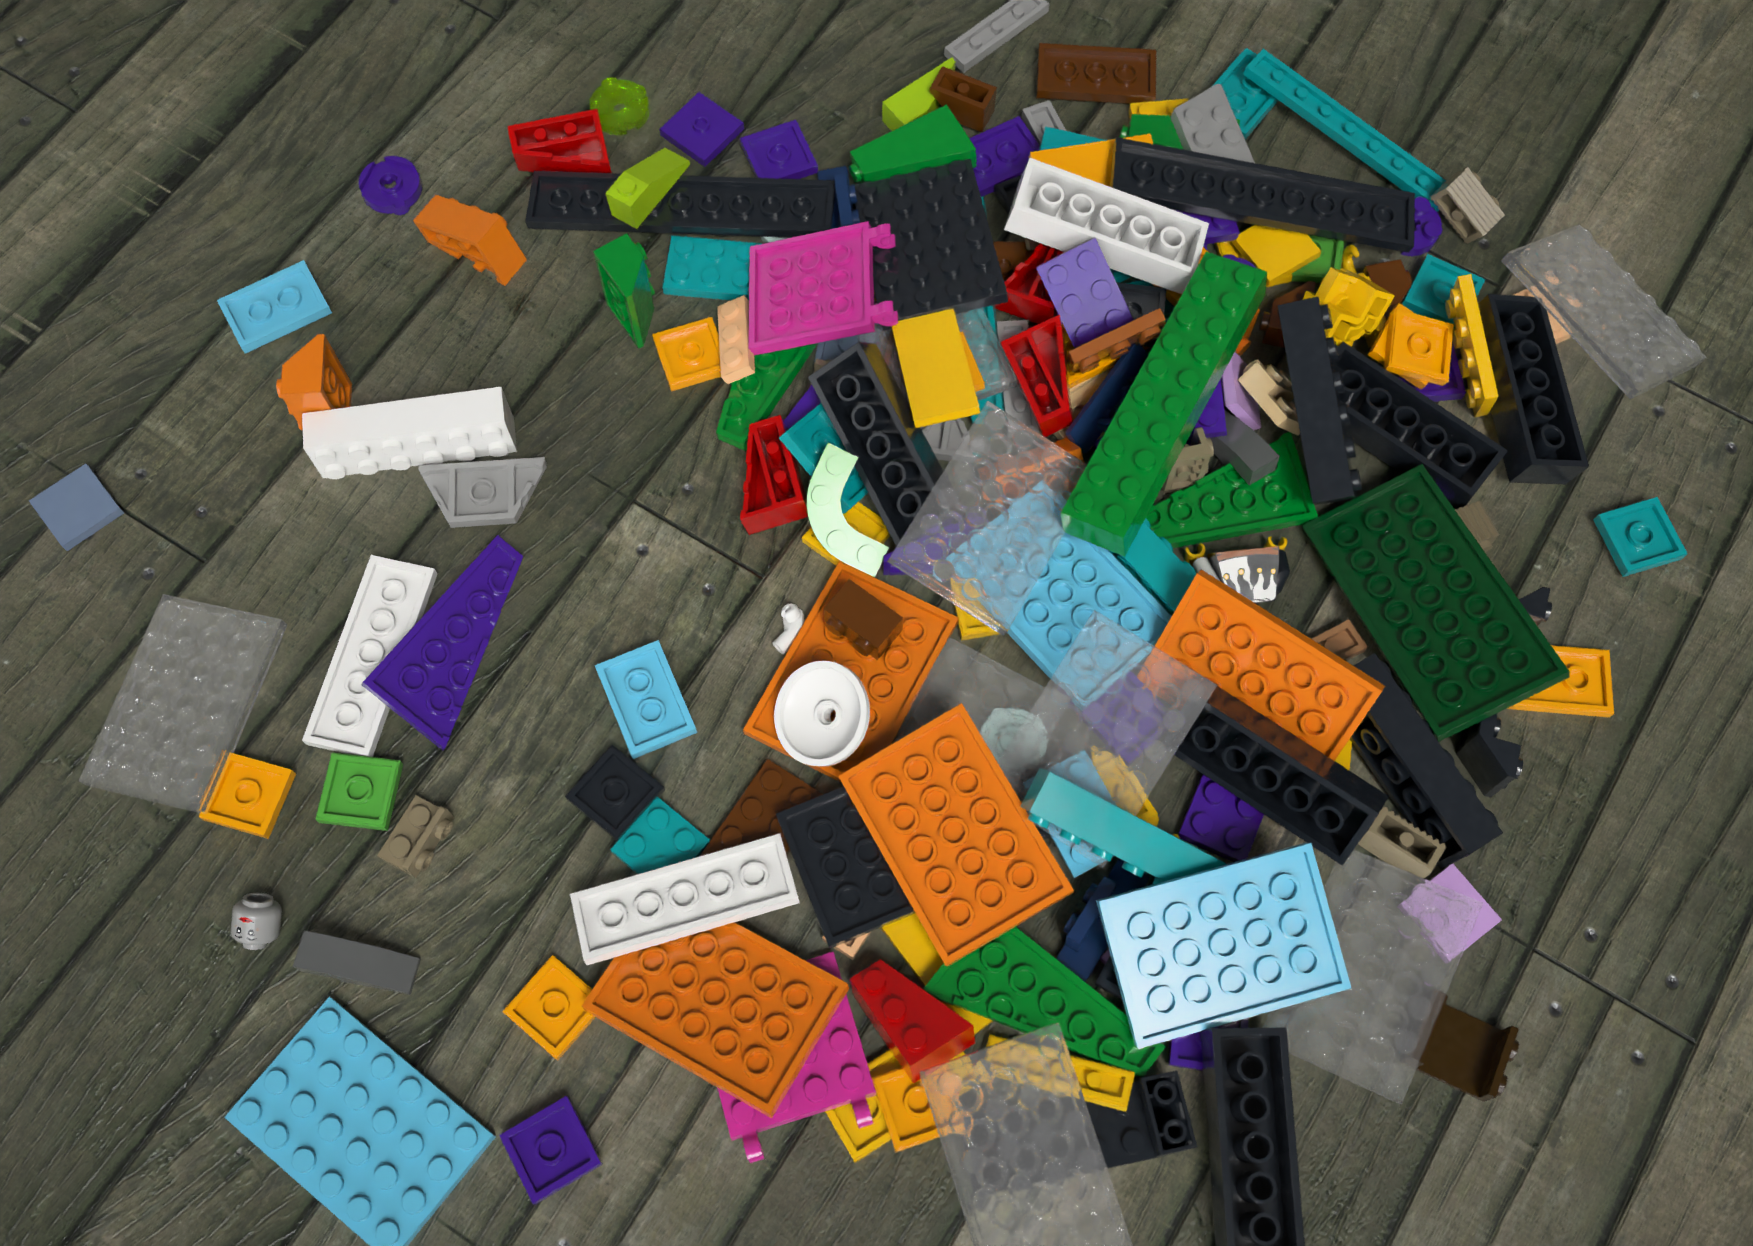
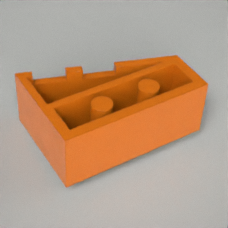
M435 195L413 220L427 242L457 259L463 255L475 262L473 265L474 269L481 273L484 269L491 271L496 275L497 282L504 286L527 260L507 229V222L497 213L491 214L482 211L474 205L462 204L454 198L447 199Z

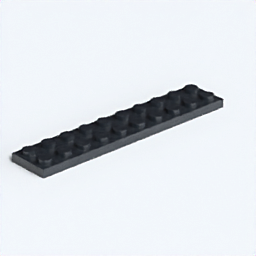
M1119 137L1116 138L1113 144L1110 187L1163 207L1407 253L1414 247L1415 193Z
M534 171L525 220L528 229L792 238L832 229L836 187L835 180L681 175L641 225L635 229L612 216L606 197V192L620 177V173Z

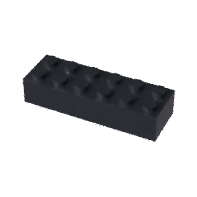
M1487 294L1478 303L1498 392V398L1491 412L1499 444L1508 450L1503 460L1509 483L1566 485L1586 470L1589 464L1544 298Z
M1319 297L1278 305L1313 504L1322 505L1357 498L1356 491L1362 490L1359 470L1352 469L1350 458L1356 457V450L1353 438L1346 436L1345 426L1351 425L1346 403L1340 404L1339 394L1345 393L1340 370H1334L1333 361L1339 360L1334 337H1328L1327 329L1333 328L1330 308H1328V304L1322 305Z
M858 342L808 377L846 451L858 457L854 466L897 549L909 545L950 524H954L967 516L921 427L915 428L911 409L877 344Z
M1342 342L1337 348L1339 360L1333 361L1334 370H1340L1344 383L1345 393H1340L1339 398L1340 404L1346 403L1349 411L1351 425L1345 426L1346 436H1351L1355 443L1401 474L1423 464L1454 509L1466 506L1508 450L1345 342Z
M1375 653L1355 664L1356 668L1385 685V688L1350 740L1407 822L1413 823L1414 828L1419 827L1420 832L1425 831L1427 836L1432 835L1433 840L1438 839L1439 844H1445L1446 849L1437 862L1439 868L1443 869L1461 860L1503 834L1498 826L1495 815L1484 807L1477 797L1472 783L1464 779L1455 766L1452 755L1442 748L1434 737L1428 722L1422 719L1414 709L1410 696L1404 690H1401L1392 678L1387 664L1381 661Z
M1206 678L1190 694L1160 745L1305 842L1311 843L1314 848L1342 866L1376 819L1389 797Z
M1287 1027L1212 1028L1201 1031L1216 1246H1305Z

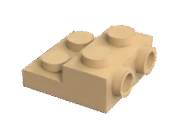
M1259 360L1252 361L1243 370L1244 374L1238 381L1278 427L1299 435L1300 429L1296 406L1291 402L1294 399L1291 378L1284 371H1278L1272 364L1265 366Z

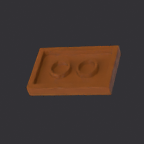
M1161 308L1069 351L1067 363L1072 373L1080 370L1081 374H1084L1098 367V362L1107 356H1110L1111 360L1126 354L1129 352L1128 348L1138 341L1142 346L1157 339V334L1161 332L1166 320Z

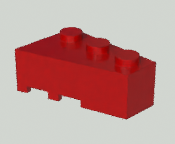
M598 109L507 126L513 156L519 171L612 173Z
M1040 243L1035 248L1034 253L1024 263L1021 262L1015 268V272L1004 282L1008 302L996 304L995 309L1037 324L1057 316V310L1036 266L1064 253V251Z
M1059 314L1000 342L1005 358L1043 438L1070 426L1073 422L1064 329Z
M781 414L749 424L746 481L743 483L744 502L743 510H741L740 521L749 535L808 517L806 494L796 458L779 439L788 430Z
M878 960L850 978L855 1000L913 1084L975 1044L974 1026L883 960Z

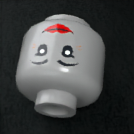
M249 893L244 895L243 899L238 901L232 908V938L237 942L243 943V947L246 949L259 950L265 948L266 944L275 941L280 935L281 905L273 900V896L270 894Z

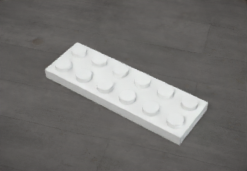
M374 555L370 556L302 741L306 745L349 755L373 757L390 708L364 688L362 682L423 617L437 577V572L434 568Z
M781 834L570 894L583 960L586 965L800 903Z

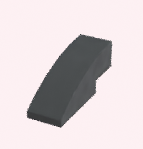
M1225 411L1227 436L1210 438L1213 443L1214 454L1224 466L1230 463L1246 483L1251 485L1275 471L1280 456L1253 429L1234 415Z
M304 930L293 967L301 972L335 978L341 982L411 995L421 959L360 942Z

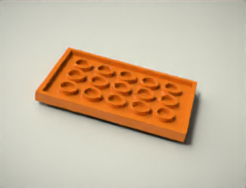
M839 561L746 723L743 733L793 758L782 746L777 736L774 722L775 704L783 684L794 671L811 662L830 661L844 665L859 677L868 694L870 718L866 734L859 747L845 760L824 767L807 765L841 782L838 777L839 775L895 742L956 628L959 617ZM848 579L903 617V631L878 660L871 655L866 657L860 654L852 646V641L843 635L841 637L834 635L825 626L824 608ZM835 710L831 713V721H834L836 717Z
M1202 569L1194 577L1137 675V678L1150 692L1179 711L1182 710L1194 689L1206 678L1334 761L1385 688V685Z
M962 703L838 776L946 967L1074 892L1035 824L1027 819L1029 814L1020 807L1022 804Z
M733 922L614 957L582 1004V1008L587 1013L772 1119L848 992L849 985L843 980Z

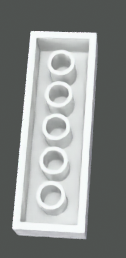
M1029 158L1020 178L1004 230L1064 252L1095 237L1109 268L1183 294L1198 267L1209 223Z
M502 387L302 413L303 449L322 478L341 479L345 475H371L381 470H406L411 466L442 464L443 462L454 460L471 461L476 457L483 456L502 457L508 453L517 452L514 417Z

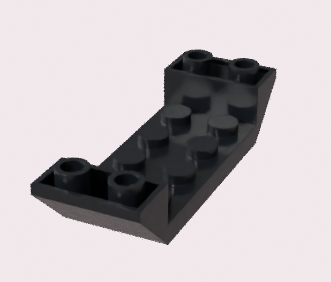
M1542 587L1519 599L1537 626L1542 621L1546 622L1552 610V602H1548L1550 588ZM1498 713L1462 730L1456 755L1482 794L1489 798L1493 797L1501 789H1505L1512 780L1518 779L1523 768V759L1519 758L1521 745L1496 738L1501 727V718H1497Z
M1177 1070L1143 1077L1137 1082H1133L1127 1112L1067 1096L997 1112L989 1110L956 1117L973 1197L1138 1163L1198 1147Z

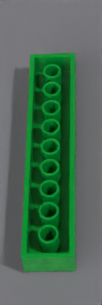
M1205 252L1062 509L1063 532L1125 557L1265 297L1267 271Z

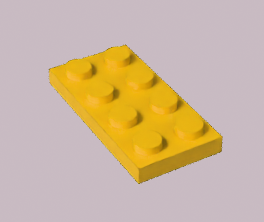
M1468 274L1458 276L1453 289H1450L1449 300H1446L1445 306L1448 319L1453 318L1454 320L1453 345L1455 349L1460 348L1462 359L1458 361L1462 378L1467 380L1468 389L1465 390L1466 404L1468 409L1473 408L1474 417H1480L1489 414L1498 398V392L1472 275Z

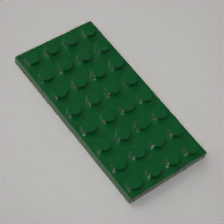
M1423 464L1302 525L1308 540L1400 684L1410 696L1414 706L1422 718L1428 722L1438 742L1570 677V671Z

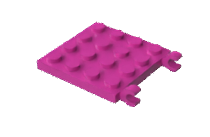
M869 221L750 246L748 349L754 355L875 332L876 323L883 326L898 324V312L893 310V301H883L874 305L873 246L881 249H891L896 246L895 234H891L890 224H881L871 228Z
M834 952L805 960L842 980ZM847 995L843 998L772 1119L718 1088L730 1138L732 1141L740 1138L743 1139L749 1163L764 1159L758 1132L846 1104H852L859 1129L873 1124L866 1098L875 1096L876 1091Z

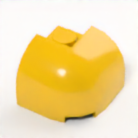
M1330 267L1328 273L1322 279L1316 293L1306 291L1303 300L1319 297L1322 305L1328 304L1333 322V328L1327 329L1328 337H1334L1337 346L1345 342L1352 347L1353 342L1366 332L1372 334L1395 295L1358 274L1343 268L1338 270Z

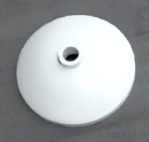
M830 661L811 662L794 671L783 684L774 710L776 733L784 749L797 761L819 767L831 766L848 758L861 744L870 718L868 694L859 677L844 665ZM835 710L836 717L834 721H831V713Z

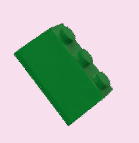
M626 233L594 250L593 253L606 303L639 349L645 344L653 316L654 304L652 296L655 295V291L648 280L651 278V273L644 262L648 259L642 245L639 242L634 244Z

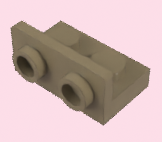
M1202 427L1195 428L1190 445L1185 444L1162 487L1163 494L1176 492L1180 489L1184 490L1194 485L1197 480L1203 478L1205 473L1208 472V463L1210 457L1214 455L1212 440L1210 437L1206 438Z
M415 795L377 857L417 878L421 871L424 872L430 866L434 857L433 851L439 841L445 840L450 834L454 816L448 809L442 806L437 807Z

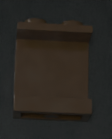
M1432 990L1425 994L1419 1006L1400 1063L1483 1102L1500 1096L1507 1084L1508 1077L1504 1075L1507 1063L1514 1059L1519 1048V1042L1515 1040L1519 1028L1509 1026L1503 1030L1498 1029L1446 1005L1448 996Z

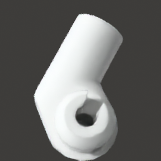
M793 603L787 604L782 608L781 616L783 617L784 632L772 642L777 651L783 655L789 650L805 622L803 611Z

